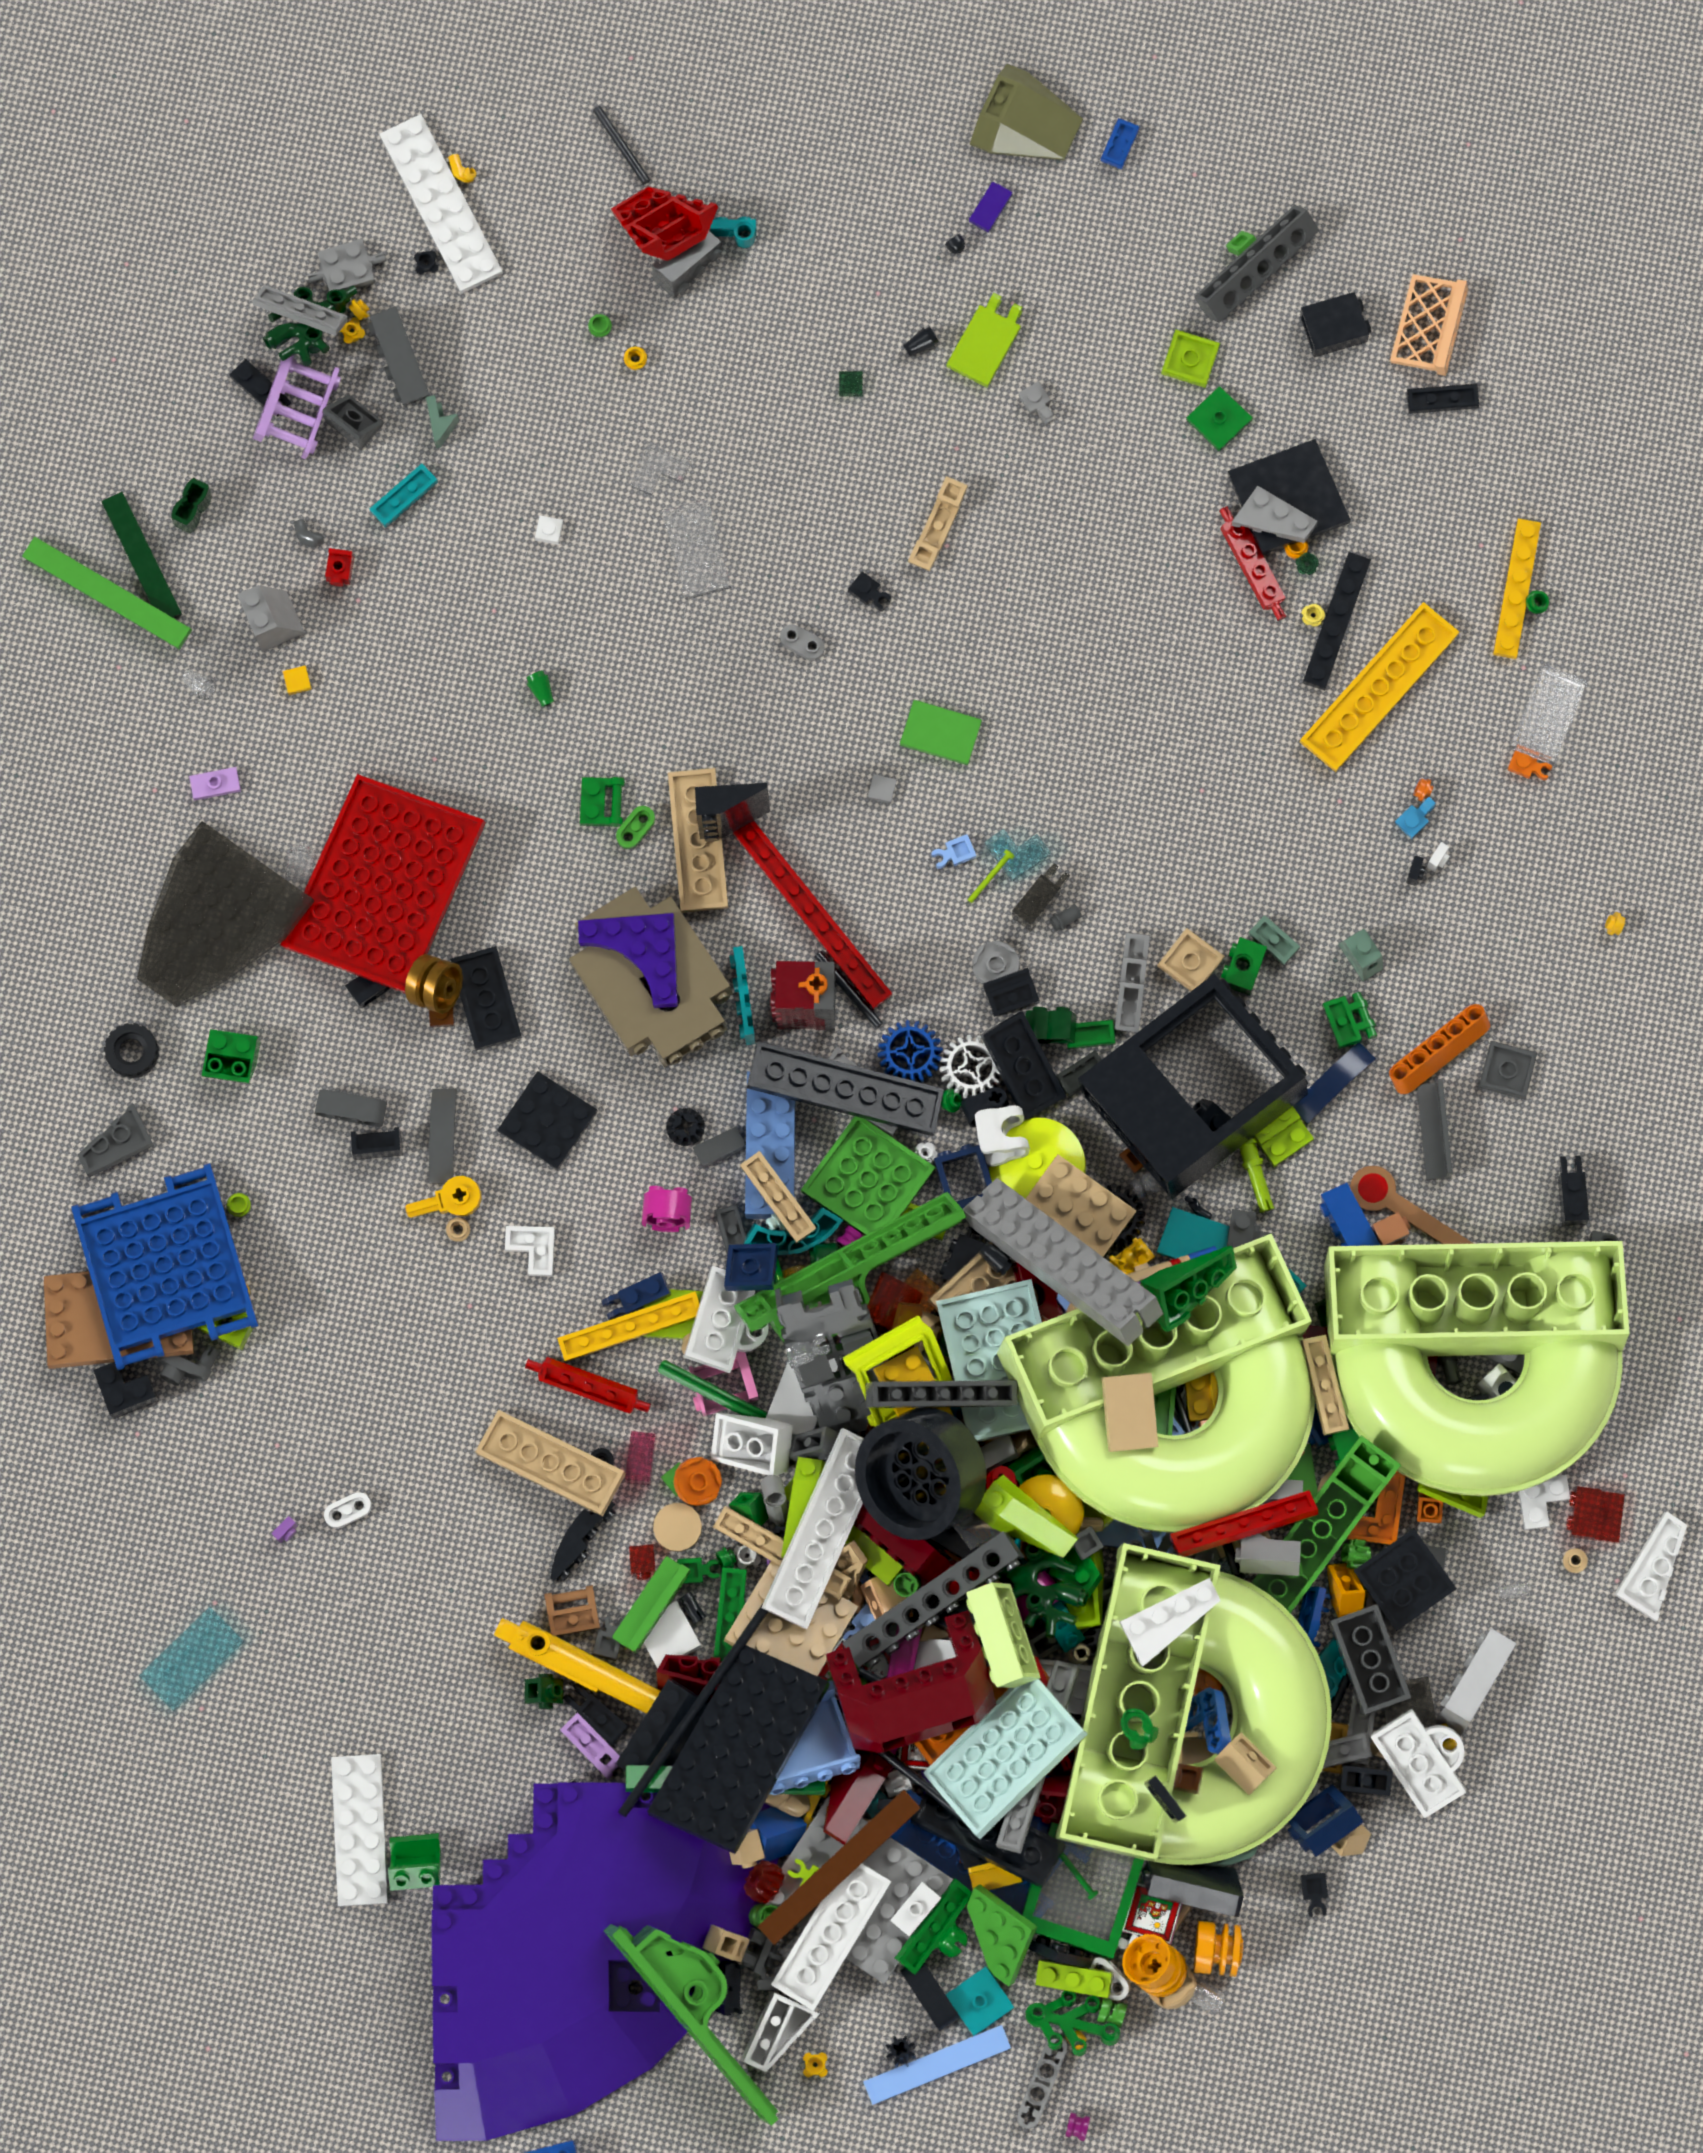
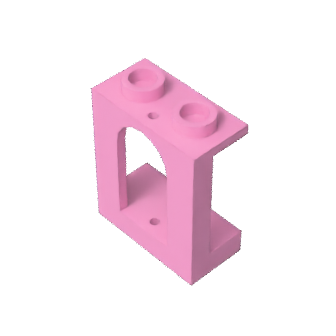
M737 1352L732 1370L740 1368L746 1391L733 1395L748 1403L757 1401L759 1396L746 1353ZM707 1365L695 1368L689 1366L690 1373L702 1379L725 1373L722 1370ZM697 1392V1396L693 1397L696 1411H702L703 1417L728 1409L713 1400L705 1399Z

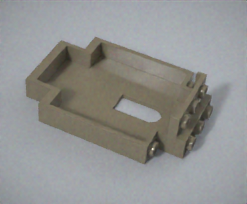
M635 886L581 920L674 913L677 990L680 997L677 1008L669 1012L654 1008L652 997L640 981L644 978L643 973L631 961L626 959L624 955L615 950L587 946V948L570 957L569 961L629 1055L632 1057L635 1054H642L648 1049V1046L652 1045L662 1065L667 1067L679 1063L686 1054L700 1050L704 1043L709 1040L718 1039L724 1034L727 1026L715 1005L726 1002L733 992L730 984L672 897L670 896L650 908ZM576 922L575 927L578 932V922Z

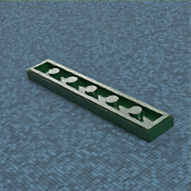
M123 492L101 501L151 605L174 619L182 616L177 602Z

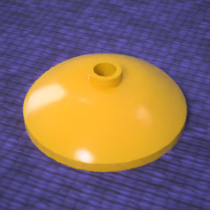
M1051 1474L1037 1475L1029 1478L1018 1487L1043 1509H1048L1050 1515L1074 1535L1077 1534L1084 1517L1083 1501L1058 1476Z

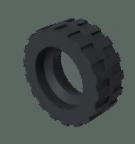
M125 1023L109 1033L110 1035L105 1041L104 1052L105 1058L114 1072L122 1077L134 1078L142 1077L146 1073L148 1074L155 1067L156 1060L159 1058V1046L153 1034L143 1025L139 1026L137 1023ZM129 1039L138 1040L143 1046V1055L135 1062H127L120 1055L121 1045Z

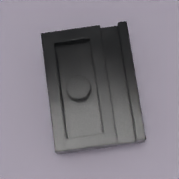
M1028 968L982 983L994 1017L1040 1001Z

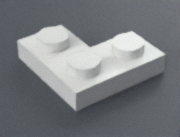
M506 1226L505 1251L529 1252L528 1276L553 1277L555 1228Z
M1567 1475L1555 1476L1542 1484L1519 1491L1524 1530L1550 1526L1546 1503L1570 1500Z

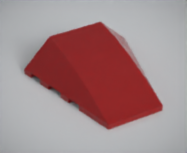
M646 187L611 208L613 215L642 253L666 261L673 259L706 239L718 210V206L715 203L711 202L705 205L703 200L696 198L693 201H689L684 195L678 194L674 197L668 191L652 187Z

